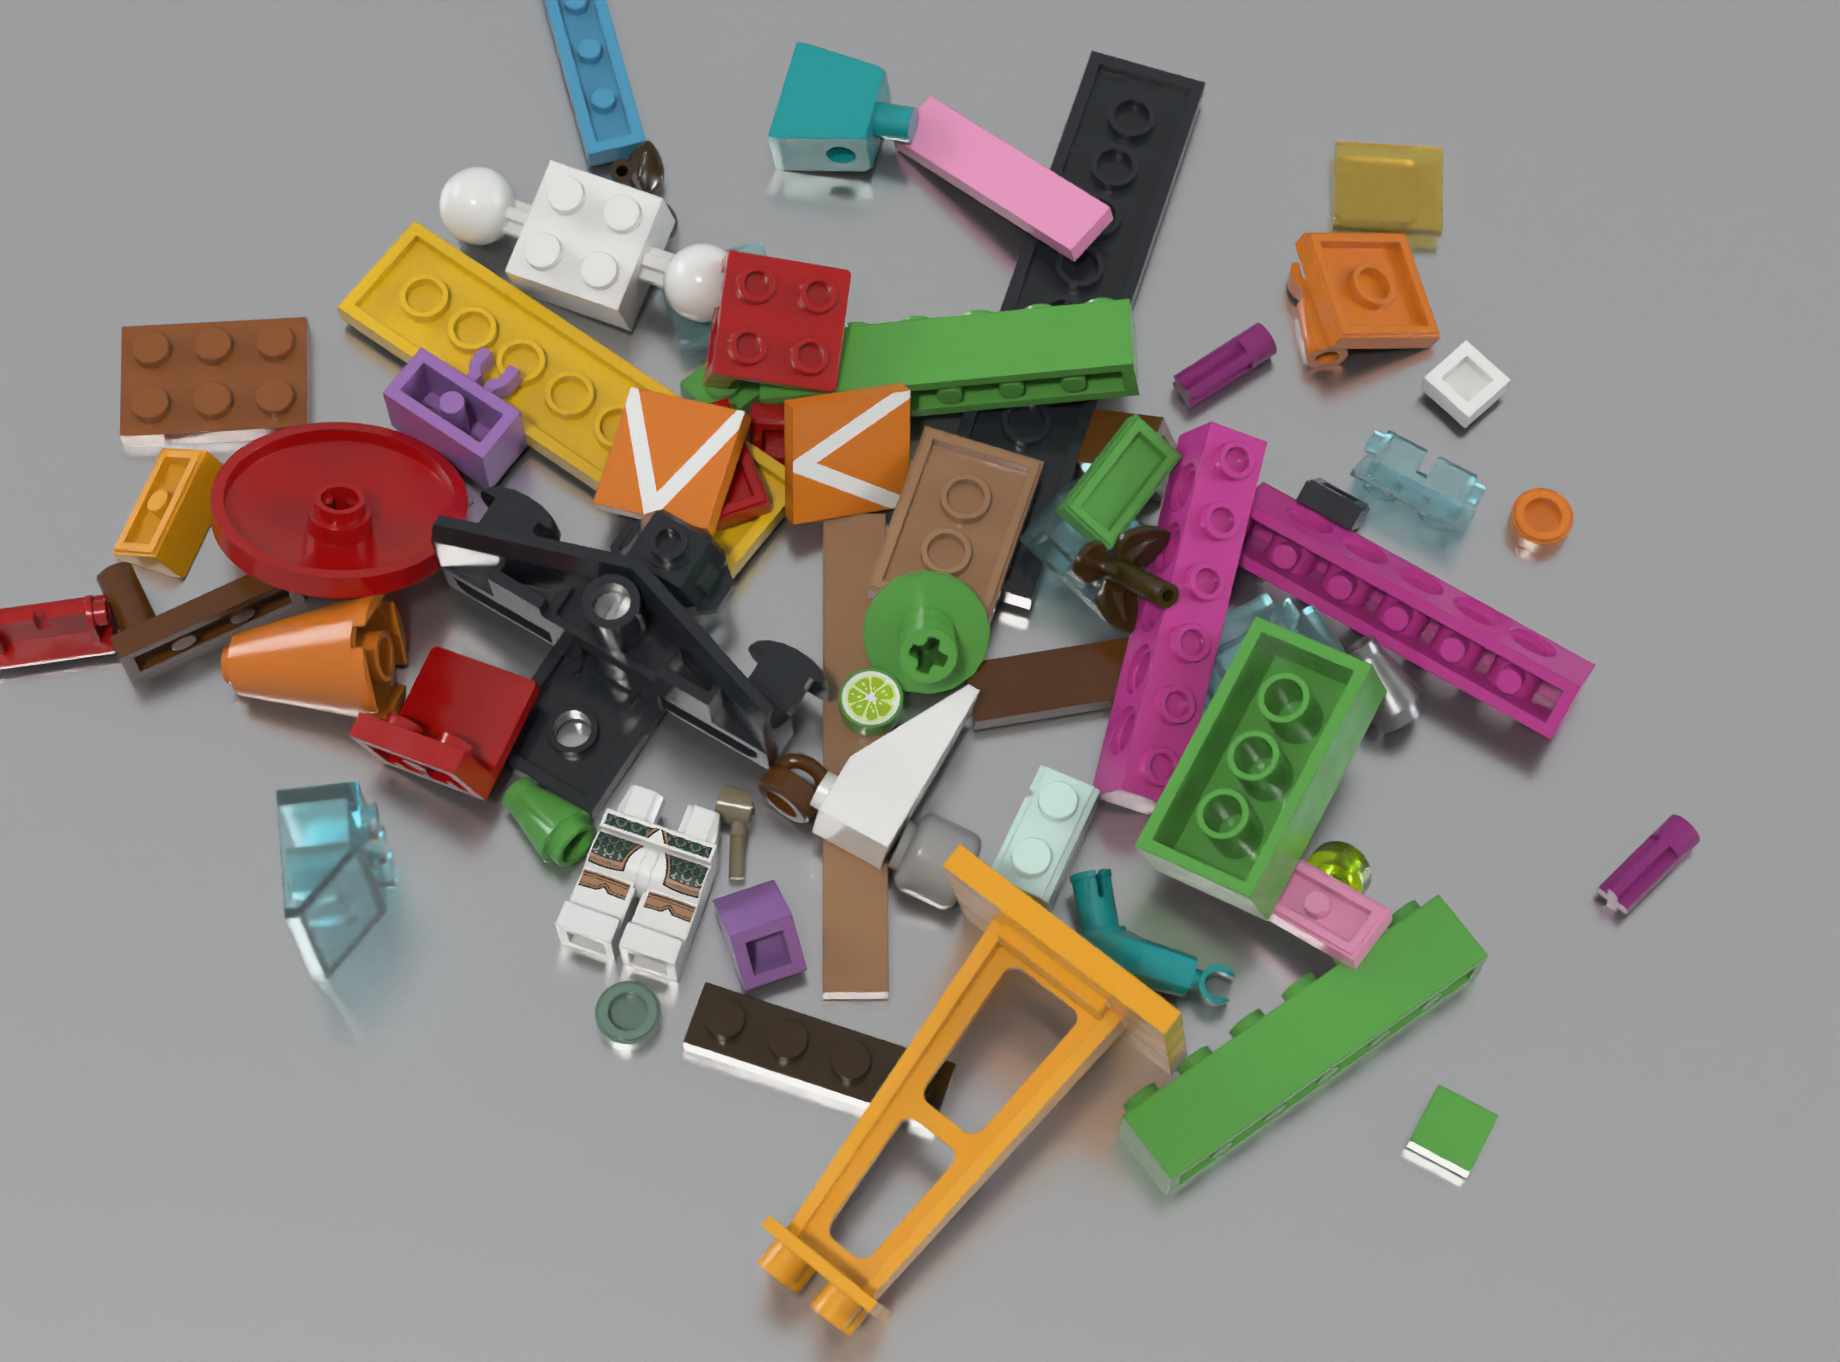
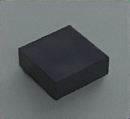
M1322 478L1307 480L1296 499L1349 530L1360 528L1370 510L1369 504Z

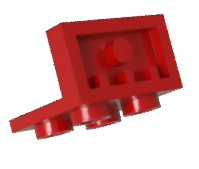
M728 250L721 265V272L724 273L721 283L720 306L714 308L703 386L728 389L732 382L738 379L825 394L832 393L837 386L851 281L850 271Z
M435 646L430 650L399 714L389 712L383 721L359 712L348 735L385 764L486 801L540 692V686L532 679Z

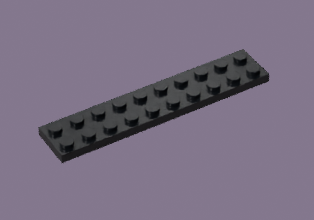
M1096 51L1091 52L1050 170L1109 206L1113 220L1075 262L1030 233H1027L1000 311L1020 310L1033 304H1048L1052 306L1082 304L1095 298L1130 299L1132 308L1204 96L1205 82ZM1101 399L964 412L956 433L957 436L1044 461L1043 474L999 601L1030 610L1061 519L1055 511L1070 493L1079 466L1076 461L1094 409H1098Z

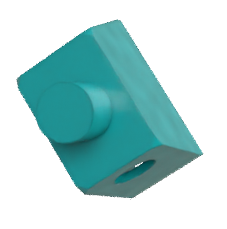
M797 42L768 134L775 167L778 170L867 171L873 167L881 139L912 143L917 128L918 111L916 107L891 104L887 74L880 66L811 44Z

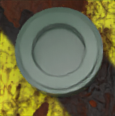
M622 981L611 985L600 995L595 1007V1019L598 1031L606 1043L619 1050L633 1051L647 1046L656 1038L662 1025V1011L659 999L652 989L640 982Z

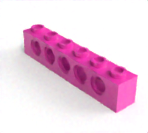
M1208 422L1179 435L1176 451L1182 457L1170 472L1157 523L1158 527L1168 530L1171 534L1161 553L1146 568V571L1176 585L1179 596L1176 603L1170 608H1162L1139 596L1137 621L1134 631L1129 636L1093 781V786L1100 790L1099 799L1143 814H1152L1200 723L1265 455L1267 442L1214 422Z
M1262 482L1257 486L1238 566L1364 636L1374 634L1380 645L1550 740L1554 737L1567 718L1596 666L1595 664L1358 533L1345 528L1271 485Z

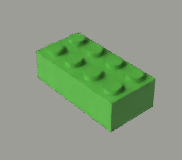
M1256 616L1135 844L1137 850L1152 868L1268 921L1387 692L1373 665Z

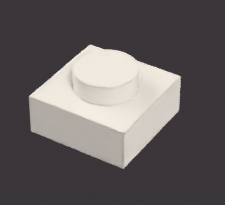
M1466 340L1424 377L1420 389L1460 425L1466 428L1507 392L1511 380Z

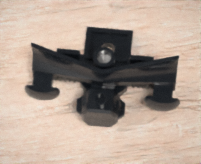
M501 486L488 487L481 491L480 497L488 507V510L479 523L439 515L433 523L431 543L447 584L553 645V648L532 677V680L540 686V692L503 768L520 778H530L539 787L587 811L592 820L596 818L666 711L764 768L769 769L776 762L794 734L791 716L805 694L809 692L823 701H828L830 697L831 686L823 670L810 657L798 649L772 640H757L749 646L748 651L758 664L749 678H747L697 623L703 615L719 613L735 589L734 581L727 565L725 552L713 537L664 509L646 513L640 521L626 522L609 547L611 552L560 541L561 532L556 521L541 504L521 492ZM570 719L586 721L592 728L589 738L583 744L576 747L564 746L556 740V733L559 727Z

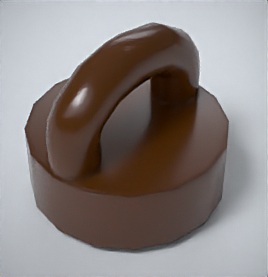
M789 753L783 755L775 764L769 767L758 781V789L765 800L781 814L792 821L808 823L818 811V809L810 805L811 800L828 771L812 757L802 753ZM791 769H800L809 774L814 779L815 786L811 787Z

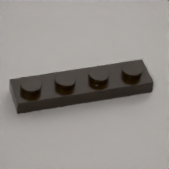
M708 982L704 984L683 1040L684 1050L863 1109H867L907 1049L906 1047ZM946 1060L925 1090L926 1101L940 1113L942 1112L956 1069L955 1063ZM914 1120L904 1121L906 1123L926 1129L920 1123Z

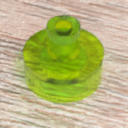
M1342 841L1326 842L1320 845L1306 860L1307 863L1362 894L1370 886L1372 878L1370 865L1362 852L1349 843Z

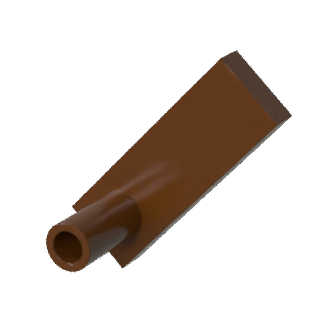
M120 562L102 570L96 577V581L121 631L109 638L130 681L305 602L302 594L273 587L247 574L156 616L131 563Z

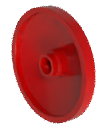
M353 422L310 423L288 427L261 436L246 444L228 458L215 476L211 488V527L214 537L224 554L237 567L261 582L306 596L339 599L362 598L407 588L439 571L441 566L431 543L433 523L439 515L467 521L468 496L463 479L450 461L431 446L412 436L370 424Z

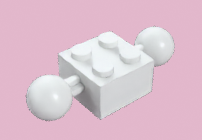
M550 160L532 205L518 201L510 182L499 172L486 167L463 169L454 174L442 189L439 200L441 219L447 230L460 241L472 245H486L501 239L505 235L518 238L505 273L517 289L530 297L628 331H632L650 284L663 288L666 299L675 312L694 322H711L714 308L720 306L721 283L724 278V273L721 272V265L727 252L716 245L707 243L686 246L676 254L665 251L664 249L676 221L662 197Z

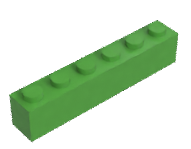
M1095 298L1082 304L1061 306L1033 304L1020 310L1000 312L971 310L963 315L938 318L910 316L902 321L876 324L849 322L844 326L837 386L832 393L903 383L910 389V417L1138 396L1137 340L1130 299ZM760 383L761 403L784 404V400L825 394Z
M1439 894L1421 907L1416 900H1413L1392 914L1393 921L1387 927L1388 930L1381 935L1356 970L1334 958L1333 961L1337 966L1317 979L1312 972L1302 976L1283 992L1281 997L1285 1002L1267 1015L1261 1009L1249 1013L1231 1028L1229 1034L1232 1039L1214 1052L1208 1046L1198 1049L1176 1068L1180 1076L1161 1089L1155 1083H1151L1125 1102L1123 1108L1127 1113L1122 1115L1118 1135L1165 1197L1479 975L1488 955Z

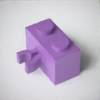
M483 346L471 359L467 376L421 347L383 391L392 427L431 446L448 459L456 469L483 487H494L528 446L521 412L502 400L511 395L521 384L520 370L509 365L499 378L489 379L484 385L483 376L493 366L494 361L492 352Z

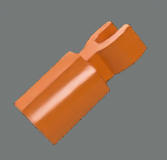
M1299 262L1291 263L1287 285L1292 296L1299 300L1296 308L1307 364L1312 368L1338 365L1348 356L1347 349H1329L1307 280L1302 277Z

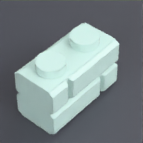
M1040 765L1029 788V795L1025 797L993 863L992 869L1047 911L1051 912L1096 816L1100 790L1095 788V786L1053 768Z

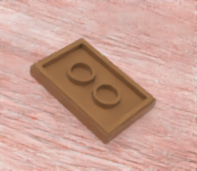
M925 426L867 584L866 598L874 599L882 587L900 575L920 570L949 573L970 585L985 605L990 625L1043 474L1044 461Z

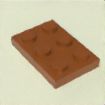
M307 317L122 327L120 438L124 448L254 441L274 431L311 423L310 326Z

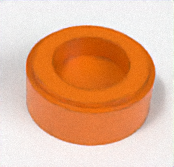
M1547 488L1530 489L1522 493L1515 500L1508 517V529L1513 540L1523 549L1534 553H1548L1558 549L1566 541L1573 525V511L1569 502L1558 492Z

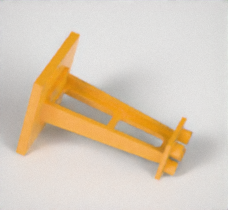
M961 844L957 846L942 866L964 917L983 931L984 934L788 1227L785 1228L770 1215L761 1225L775 1239L756 1263L797 1295L816 1271L819 1272L829 1282L810 1307L849 1337L854 1334L869 1313L882 1324L886 1322L892 1313L877 1302L880 1296L1119 1036L1171 1076L1179 1064L1188 1056L1182 1013ZM1019 969L1070 1007L1077 1014V1022L985 1128L978 1133L970 1134L960 1129L932 1107L925 1099V1090L1003 976L1010 970ZM914 1120L953 1150L955 1155L954 1161L878 1249L867 1258H857L832 1238L830 1232L832 1222L898 1127L904 1121Z

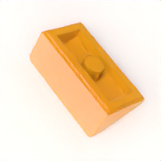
M163 448L112 554L117 559L164 575L184 578L211 525V488L215 476L223 464L207 450Z

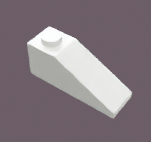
M969 684L850 756L839 776L828 771L810 803L812 807L818 809L812 832L874 867L881 869L906 823L911 818L969 719L980 690Z

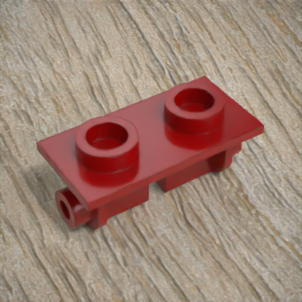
M87 595L81 598L0 609V670L116 654V650L109 638L114 635L113 614L104 595Z

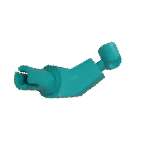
M1100 869L1098 873H1096V870H1089L1069 876L1073 887L1080 933L1078 934L1151 990L1183 997L1191 987L1197 990L1199 998L1209 1006L1220 1007L1229 1002L1224 997L1211 995L1205 987V980L1211 975H1220L1226 979L1235 980V974L1229 967L1214 964L1208 966L1204 971L1196 969L1198 960L1195 956L1144 939L1131 931H1127L1126 926H1119L1111 881V869Z

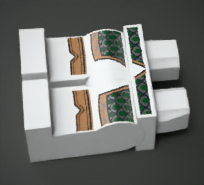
M631 785L619 804L617 811L606 808L600 823V830L591 845L581 875L570 900H565L555 926L560 942L613 961H616L620 952L624 965L678 983L704 911L712 882H714L720 867L718 853L721 829L720 814L697 805H688L677 832L657 825L665 805L664 797L655 791Z

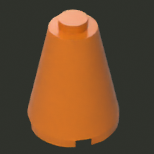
M385 594L349 598L237 632L231 638L229 646H225L222 650L221 672L223 679L227 684H232L234 691L239 696L356 718L359 712L384 721L389 712L398 715L406 690V685L395 686L396 666L407 665L406 637L399 610L393 601H381Z

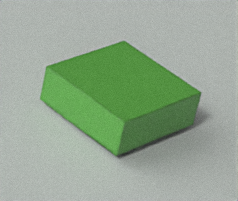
M1438 1084L1406 1147L1467 1178L1499 1115Z

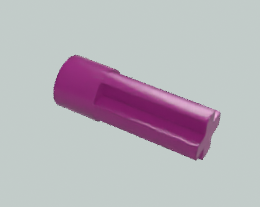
M1255 323L1174 375L1175 382L1172 385L1176 393L1183 397L1185 404L1188 407H1193L1277 353L1275 341L1262 324Z
M1672 814L1598 887V893L1607 900L1606 905L1616 913L1620 910L1627 914L1700 842L1698 832L1686 819Z

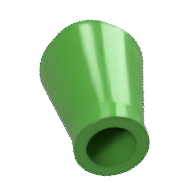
M523 777L514 782L503 796L502 806L512 814L545 862H556L560 867H569L583 858L590 850L597 831L590 823L591 819L587 811L539 787L528 777Z

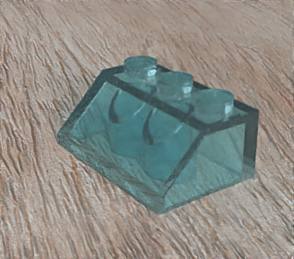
M358 781L276 790L285 920L313 982L328 980L387 912L386 889L397 887L393 849H388L385 826H380L377 803L366 804Z

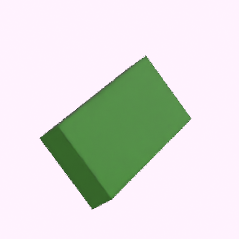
M1135 414L1126 419L1055 512L1088 542L1101 540L1107 551H1109L1116 543L1119 535L1128 528L1181 459L1182 455Z

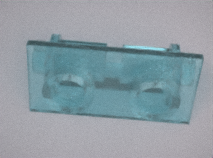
M1374 430L1364 449V452L1369 455H1366L1350 473L1352 477L1362 481L1363 488L1374 497L1388 502H1394L1397 499L1418 510V517L1428 525L1445 531L1453 528L1460 533L1476 513L1470 507L1474 509L1477 507L1487 488L1476 482L1478 479L1477 474L1441 456L1436 459L1429 475L1419 471L1428 450L1391 430H1388L1386 435Z

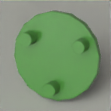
M920 570L896 577L877 592L866 610L862 636L868 659L875 669L891 674L904 691L934 694L954 689L975 674L987 654L991 629L985 605L970 585L949 573Z

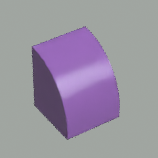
M774 879L712 900L728 951L745 991L807 970L793 915Z

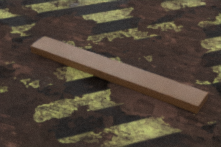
M857 514L823 520V672L831 686L828 701H823V767L839 776L850 756L887 734L886 732L877 736H864L855 733L845 725L839 712V692L843 682L856 671L874 668L868 659L862 634L866 610L873 600L866 598V587L886 535V514ZM824 838L823 999H889L888 857L881 869H878Z

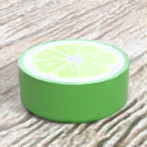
M867 668L854 672L843 682L839 692V712L843 722L849 729L860 735L877 736L890 731L900 720L903 711V693L898 681L891 674L880 669Z

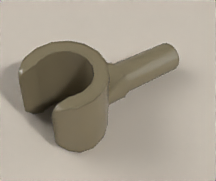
M724 785L719 792L715 812L720 814L722 822L733 824L730 833L729 879L743 880L745 879L746 838H748V829L755 815V805L748 791Z

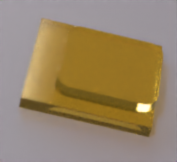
M1336 141L1332 174L1333 230L1405 233V235L1441 237L1443 231V147Z

